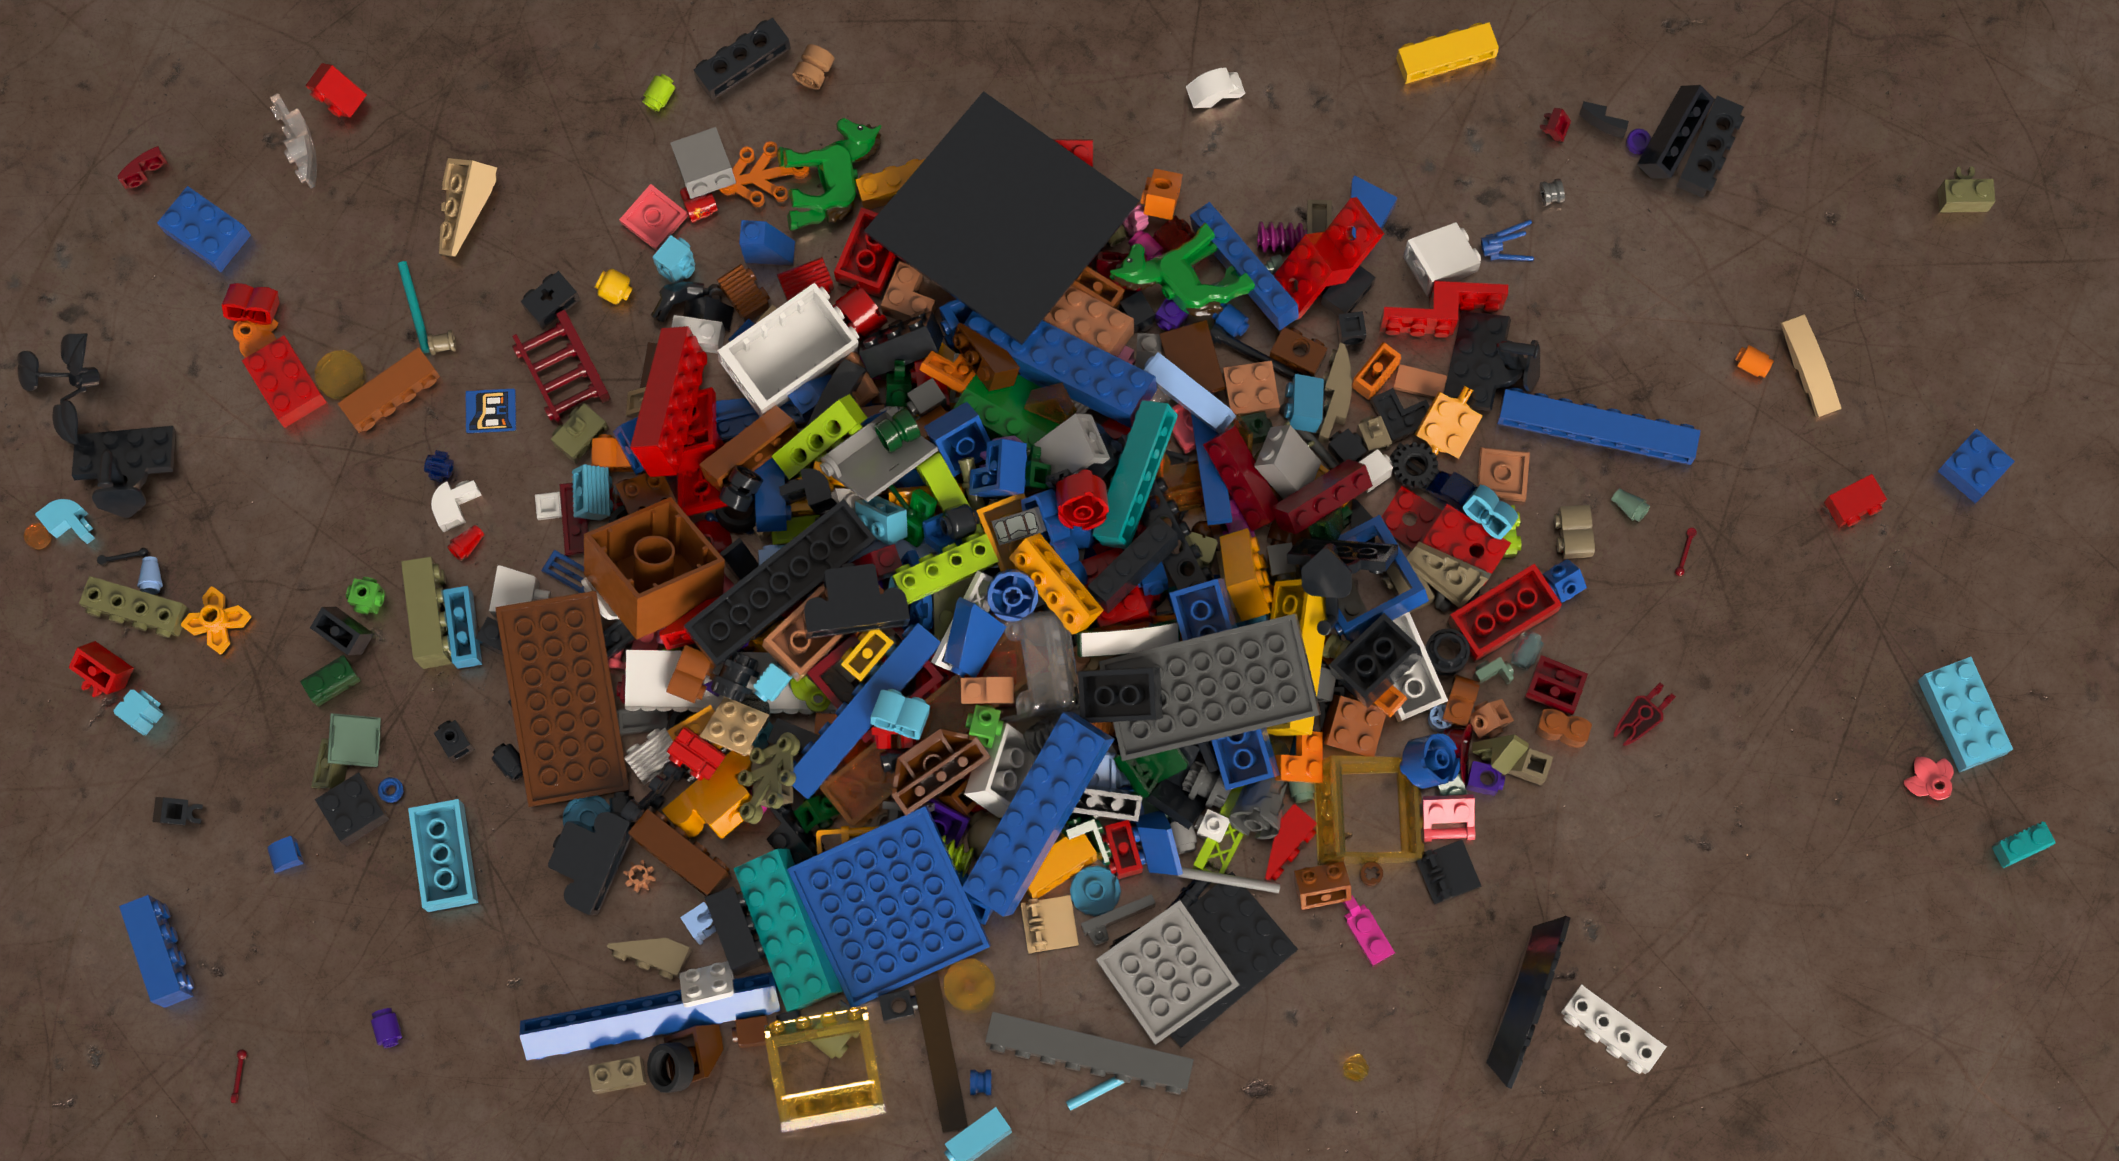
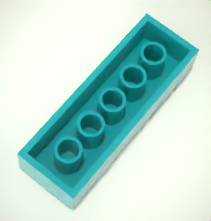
M775 849L733 869L786 1011L790 1012L804 1009L843 991L787 870L795 865L790 850Z

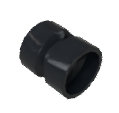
M735 465L728 477L730 483L724 484L718 497L726 505L738 511L747 512L753 501L752 494L758 492L763 479L754 471L744 466Z

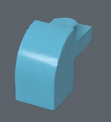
M54 500L35 513L46 529L56 538L72 527L86 544L95 539L90 532L93 527L84 518L88 515L87 511L72 500Z

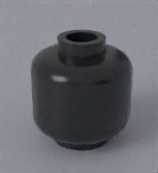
M959 504L944 510L942 517H940V527L943 534L953 540L973 535L976 532L977 524H979L977 511L975 509L972 510L967 504Z

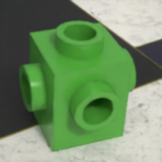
M363 577L362 580L354 578L353 584L348 586L346 592L347 602L353 607V611L366 615L369 612L378 614L385 597L384 590L377 583V580L369 577Z
M976 705L974 714H968L965 728L970 729L969 735L977 736L984 747L992 749L995 735L1000 736L1004 721L999 720L1001 711L989 705Z

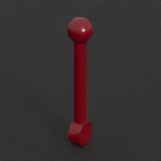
M1691 527L1686 531V544L1679 567L1675 569L1677 576H1682L1685 573L1684 564L1692 538L1697 534L1695 528Z
M240 1049L237 1052L238 1064L231 1103H237L239 1099L238 1091L243 1060L247 1056V1052L244 1049Z

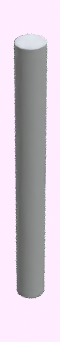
M1182 867L1183 874L1178 875V877L1273 893H1279L1280 883L1185 867Z

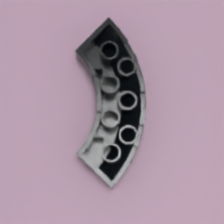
M1563 916L1533 926L1526 942L1510 996L1490 1045L1486 1060L1489 1067L1504 1085L1512 1089L1517 1078L1526 1048L1530 1045L1535 1024L1538 1023L1543 1010V1004L1555 974L1554 972L1561 955L1560 950L1565 941L1571 917Z

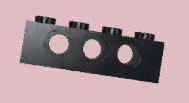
M773 17L768 21H761L753 31L740 35L736 42L728 47L720 48L712 58L699 62L696 68L693 69L695 77L711 100H714L791 49L789 38ZM760 41L766 42L762 47L755 46ZM740 54L746 55V58L743 60L735 59ZM720 67L727 68L723 73L716 72Z
M1717 95L1676 187L1702 198L1706 191H1712L1717 180L1713 175L1716 170L1721 171L1726 157L1722 155L1725 149L1730 151L1736 138L1732 136L1734 128L1739 130L1745 116L1741 115L1744 106ZM1716 124H1723L1727 130H1720ZM1712 144L1716 146L1718 150L1712 151L1707 147V145ZM1698 165L1706 166L1708 171H1701Z

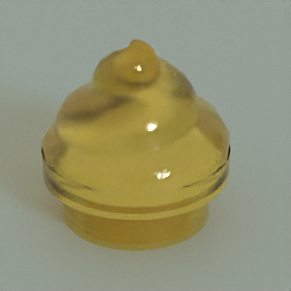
M1356 1054L1344 1062V1075L1348 1079L1359 1082L1368 1075L1369 1066L1362 1054Z

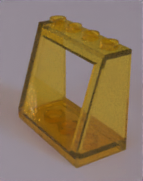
M1331 755L1322 760L1323 783H1314L1316 791L1314 796L1318 865L1342 861L1345 864H1366L1368 862L1407 863L1422 859L1424 853V843L1421 840L1423 819L1419 810L1421 792L1417 786L1410 782L1406 775L1402 774L1400 770L1402 757ZM1397 773L1401 852H1346L1342 774Z
M851 1007L845 1011H829L818 1016H801L796 1020L774 1021L764 1025L765 1042L782 1132L885 1113L883 1084L867 1007ZM860 1032L869 1080L786 1095L778 1052L779 1046Z

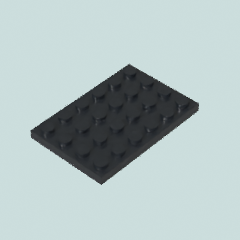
M1231 872V873L1228 874V875L1236 876L1233 872ZM1217 883L1187 909L1239 983V986L1169 1035L1180 1049L1298 951V948L1247 888Z

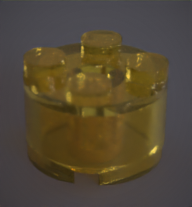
M964 959L956 962L948 969L944 977L943 987L946 998L950 1005L960 1012L969 1014L979 1013L985 1010L994 998L996 990L994 976L984 963L976 959ZM965 982H975V990L973 992H970L969 989L964 991L963 989L966 987Z

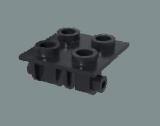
M1462 839L1435 850L1430 849L1422 855L1415 857L1434 905L1482 887Z

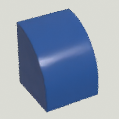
M293 836L280 839L267 847L274 873L304 864L298 841Z

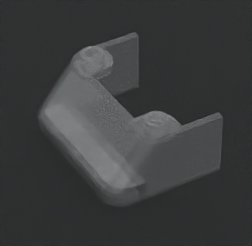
M1050 610L1028 614L1019 621L999 619L998 621L1007 626L1004 630L1006 637L1010 641H1021L1028 690L1021 692L1017 696V714L1000 718L999 720L1004 721L1003 723L1031 722L1076 710L1079 707V687L1071 632L1063 626L1056 614Z

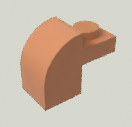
M961 678V704L1014 703V678Z

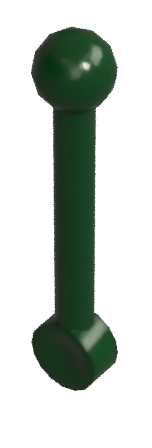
M893 484L890 485L889 489L901 505L907 509V516L909 518L916 515L915 509L908 506Z

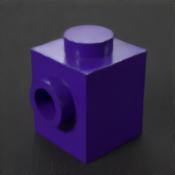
M1166 298L1156 312L1155 323L1159 328L1167 332L1182 327L1189 314L1182 311L1172 299L1168 300Z

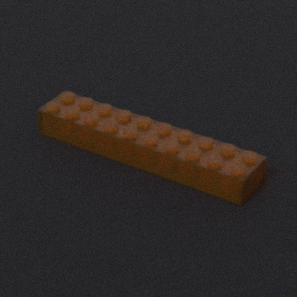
M1015 625L998 640L976 678L1013 677L1015 694L1050 664L1021 629ZM955 675L925 700L926 704L930 705V712L920 739L916 741V744L939 728L967 734L970 731L969 728H965L968 714H974L976 705H989L997 709L1002 704H961L962 677ZM968 675L964 676V678H972ZM891 734L892 749L901 748L900 734ZM876 741L819 787L851 827L856 826L879 807L883 801L892 796L894 773L883 772L880 752H885V749H877Z

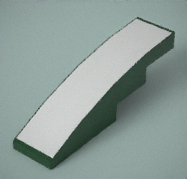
M1173 619L1154 624L1149 621L1130 625L1117 623L1083 630L1077 633V656L1098 657L1131 654L1180 642L1179 625L1177 620Z

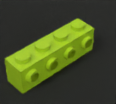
M979 533L973 534L965 538L966 543L960 546L953 543L944 547L942 554L934 557L931 553L920 558V563L913 567L906 564L895 570L897 574L893 575L892 579L896 588L901 589L905 593L907 604L909 605L975 575L977 570L982 572L998 565L999 560L987 534L982 536Z

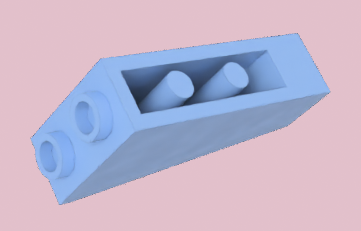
M1159 352L1155 356L1150 357L1145 363L1144 371L1156 376L1158 389L1218 434L1225 431L1236 417L1229 407Z

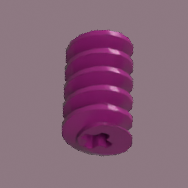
M1259 221L1257 249L1261 245L1263 252H1266L1270 245L1273 253H1275L1278 246H1281L1282 252L1286 253L1288 246H1290L1293 251L1304 235L1307 234V227L1304 230L1302 223H1298L1296 229H1294L1293 224L1289 222L1286 229H1284L1283 223L1279 222L1275 229L1273 222H1269L1267 228H1265L1263 222Z

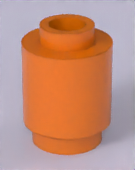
M1748 345L1747 348L1741 347L1735 358L1738 361L1737 367L1756 377L1760 375L1765 378L1774 360L1769 358L1770 355L1751 345Z

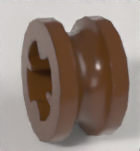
M1368 862L1362 867L1360 879L1365 885L1375 886L1382 880L1383 869L1378 863ZM1375 868L1377 870L1376 875H1379L1378 878L1368 880L1365 870Z

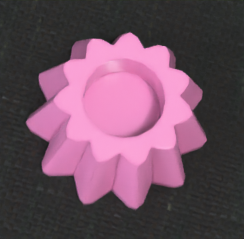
M1138 204L1123 222L1129 236H1134L1140 230L1143 231L1149 224V217L1143 214L1144 206Z

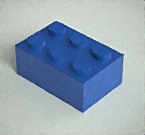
M189 186L183 190L157 222L165 234L219 272L224 270L251 236L243 224Z

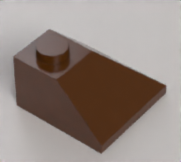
M719 1024L694 1026L664 1037V1043H682L691 1052L694 1061L692 1082L709 1077L724 1050ZM669 1054L667 1059L671 1081H673L675 1064Z

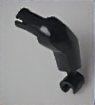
M677 282L665 285L659 291L661 298L651 316L653 318L659 316L657 320L665 322L674 304L704 297V295H709V297L720 301L722 299L721 296L712 295V292L715 290L722 291L718 284H711L708 288H704V283Z

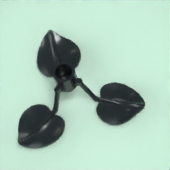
M87 333L67 334L62 338L61 358L67 364V369L70 373L38 372L39 361L31 351H22L17 356L19 364L17 367L18 379L26 391H34L37 388L38 377H69L70 384L78 388L61 398L60 404L53 407L52 414L56 432L63 440L72 444H79L77 438L78 417L74 404L68 400L79 393L86 392V387L97 386L100 381L99 372L95 367L83 368Z

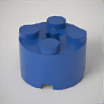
M1432 734L1411 739L1404 748L1400 770L1412 784L1421 789L1455 780L1460 770V758H1456L1454 751L1457 750V747L1453 740L1445 734Z

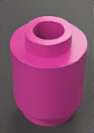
M1142 230L1137 232L1128 243L1131 247L1134 244H1141L1145 248L1144 254L1147 255V261L1163 255L1162 253L1164 252V248L1149 233H1144Z

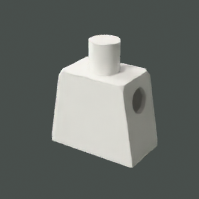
M498 565L489 611L493 617H497L495 607L551 598V591L540 590L539 581L535 576Z

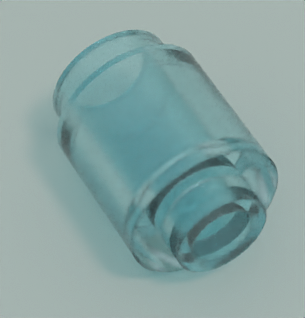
M1528 631L1527 634L1521 633L1511 653V663L1524 670H1529L1530 666H1534L1544 646V643L1541 641L1542 637L1532 631Z

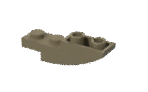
M1343 343L1339 344L1338 350H1332L1329 363L1333 365L1331 371H1325L1323 377L1324 395H1327L1323 411H1326L1327 414L1316 433L1320 434L1318 441L1326 445L1328 444L1334 423L1344 426L1350 405L1352 389L1351 366L1346 346Z

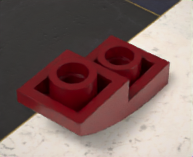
M159 146L142 153L122 169L117 176L118 180L125 189L140 186L142 182L148 180L145 171L157 170L163 164L168 163L165 154Z

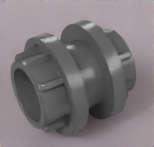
M1200 759L1194 761L1182 785L1183 790L1190 793L1188 798L1194 800L1198 794L1208 799L1205 806L1210 809L1213 805L1219 808L1223 807L1231 789H1225L1221 772L1214 771L1209 773L1205 761Z

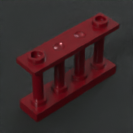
M565 310L556 314L560 322L556 323L555 327L521 343L517 334L512 336L516 343L512 345L518 359L524 358L548 405L544 407V410L550 421L555 419L558 426L563 424L558 414L591 397H594V399L599 397L602 404L611 400ZM559 335H562V337L568 336L570 343L566 344L567 347L533 364L531 363L526 353L527 351ZM571 355L573 357L578 355L581 363L577 365V368L542 384L537 372ZM581 376L583 378L589 377L592 384L588 385L589 388L553 405L547 393Z

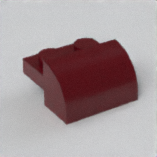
M1541 655L1525 697L1573 716L1588 673Z

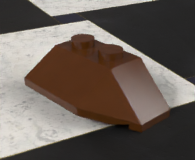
M939 728L897 757L891 795L905 816H907L991 757L977 736Z

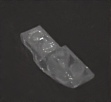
M277 93L270 97L274 105L270 109L277 121L282 119L285 124L281 127L287 137L283 141L287 147L284 153L291 164L295 162L299 169L295 170V173L301 183L307 182L312 189L316 184L317 159L309 127L299 109L297 108L289 112L282 98Z

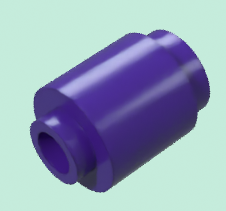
M385 1008L372 1013L373 1019L371 1024L377 1045H383L384 1048L398 1045V1040L402 1038L396 1013H393L392 1008Z

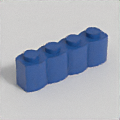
M1049 489L1022 499V511L1039 506L1046 531L1042 532L1041 535L1083 585L1088 584L1086 569L1079 561L1077 545L1070 537V528L1064 526L1058 518L1056 492L1053 489Z

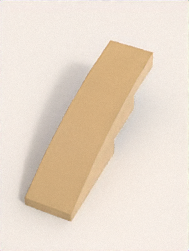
M1805 314L1781 322L1794 368L1799 371L1805 393H1809L1815 416L1820 417L1841 409L1826 362Z

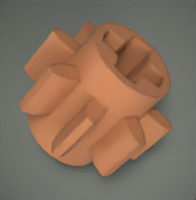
M641 860L640 865L630 862L632 868L629 871H624V874L629 877L625 884L627 886L634 884V891L637 893L643 887L646 890H650L648 884L650 881H656L650 875L654 868L652 866L645 868L644 860ZM638 871L643 874L644 879L642 881L636 879Z

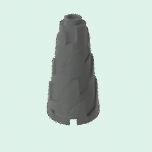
M1279 740L1271 742L1274 756L1281 754L1289 755V749L1284 742ZM1275 777L1245 785L1230 813L1229 822L1231 825L1249 836L1250 831L1257 832L1255 836L1257 839H1271L1277 836L1284 809L1283 799L1287 782L1275 781Z

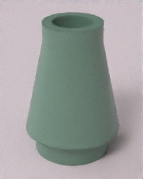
M1621 488L1615 492L1611 499L1632 521L1635 519L1640 522L1650 509V505L1646 503L1647 500L1630 494Z

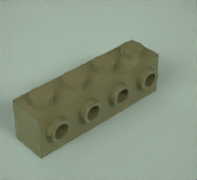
M91 576L87 580L79 602L86 609L85 613L91 616L100 617L103 614L109 616L108 620L118 624H123L124 621L133 623L132 627L142 631H146L147 628L156 630L155 634L170 638V635L180 636L183 628L181 623L187 617L189 608L183 603Z

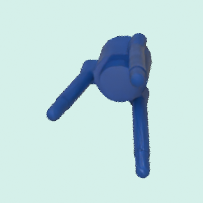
M1528 220L1494 234L1486 235V237H1481L1484 257L1490 256L1491 261L1497 259L1533 261V256L1499 254V251H1503L1502 242L1526 235V231L1509 233L1531 225L1532 221Z

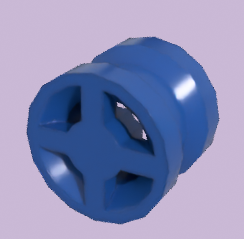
M971 1069L970 1095H977L978 1093L991 1095V1069H986L984 1072Z

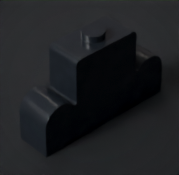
M846 563L841 565L840 568L825 570L823 583L826 601L819 597L811 598L806 602L803 612L806 639L908 626L910 620L907 598L901 589L891 587L886 589L883 594H880L874 564L856 566L855 563Z
M602 812L596 817L594 828L579 821H567L561 834L554 840L553 848L555 849L548 862V867L574 880V883L567 885L564 890V900L569 906L587 915L599 914L632 838L628 832L636 822L628 821L619 812Z

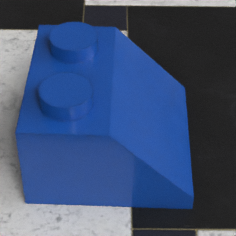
M1159 810L1139 816V821H1135L1136 827H1132L1135 842L1140 841L1141 850H1138L1141 864H1146L1149 873L1182 875L1183 871L1172 828L1165 813Z

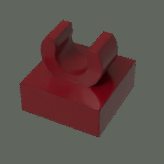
M1554 108L1552 114H1544L1545 119L1549 122L1547 125H1540V129L1545 134H1550L1555 141L1563 142L1571 120L1563 109Z

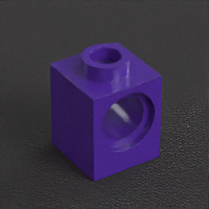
M1472 761L1465 788L1469 791L1495 796L1498 790H1503L1505 776L1501 775L1502 773L1494 769L1490 764ZM1489 774L1493 779V783L1490 785L1483 784L1480 780V775Z

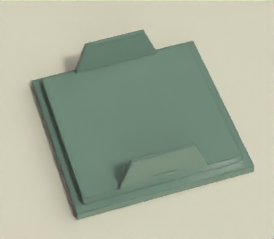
M330 713L327 763L378 767L381 718Z

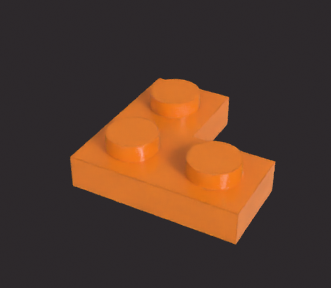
M934 351L929 353L919 369L929 377L942 382L961 394L976 375L962 354L953 363Z
M1312 731V735H1296V755H1275L1280 775L1275 777V781L1323 783V732Z

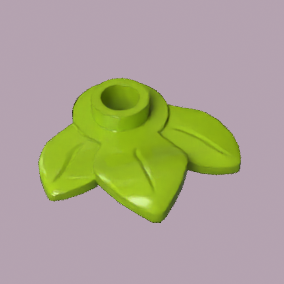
M806 676L798 682L792 677L790 685L794 696L799 700L805 701L811 711L819 713L829 707L831 701ZM818 695L823 698V701L816 703L813 698Z

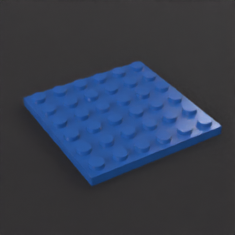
M927 805L911 812L907 816H901L787 869L851 1008H855L991 946L967 892L962 890V880Z

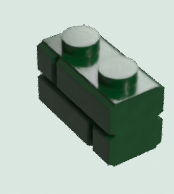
M342 655L300 682L311 701L319 707L349 689L350 685L354 686L359 683L361 679L351 662Z

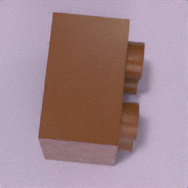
M672 497L584 534V576L587 577L588 581L636 640L672 624L705 600L723 595L725 560Z

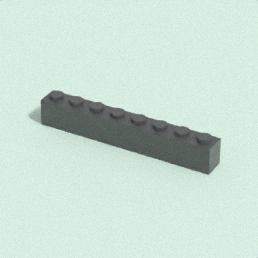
M992 1012L985 1041L986 1045H990L989 1050L1005 1053V1049L1015 1051V1056L1030 1059V1055L1040 1057V1062L1055 1065V1061L1066 1063L1065 1068L1080 1071V1068L1083 1067L1091 1069L1090 1074L1105 1077V1074L1108 1073L1116 1075L1115 1080L1130 1083L1131 1079L1141 1081L1140 1086L1155 1089L1156 1085L1166 1087V1092L1181 1095V1091L1187 1092L1194 1059L996 1012Z

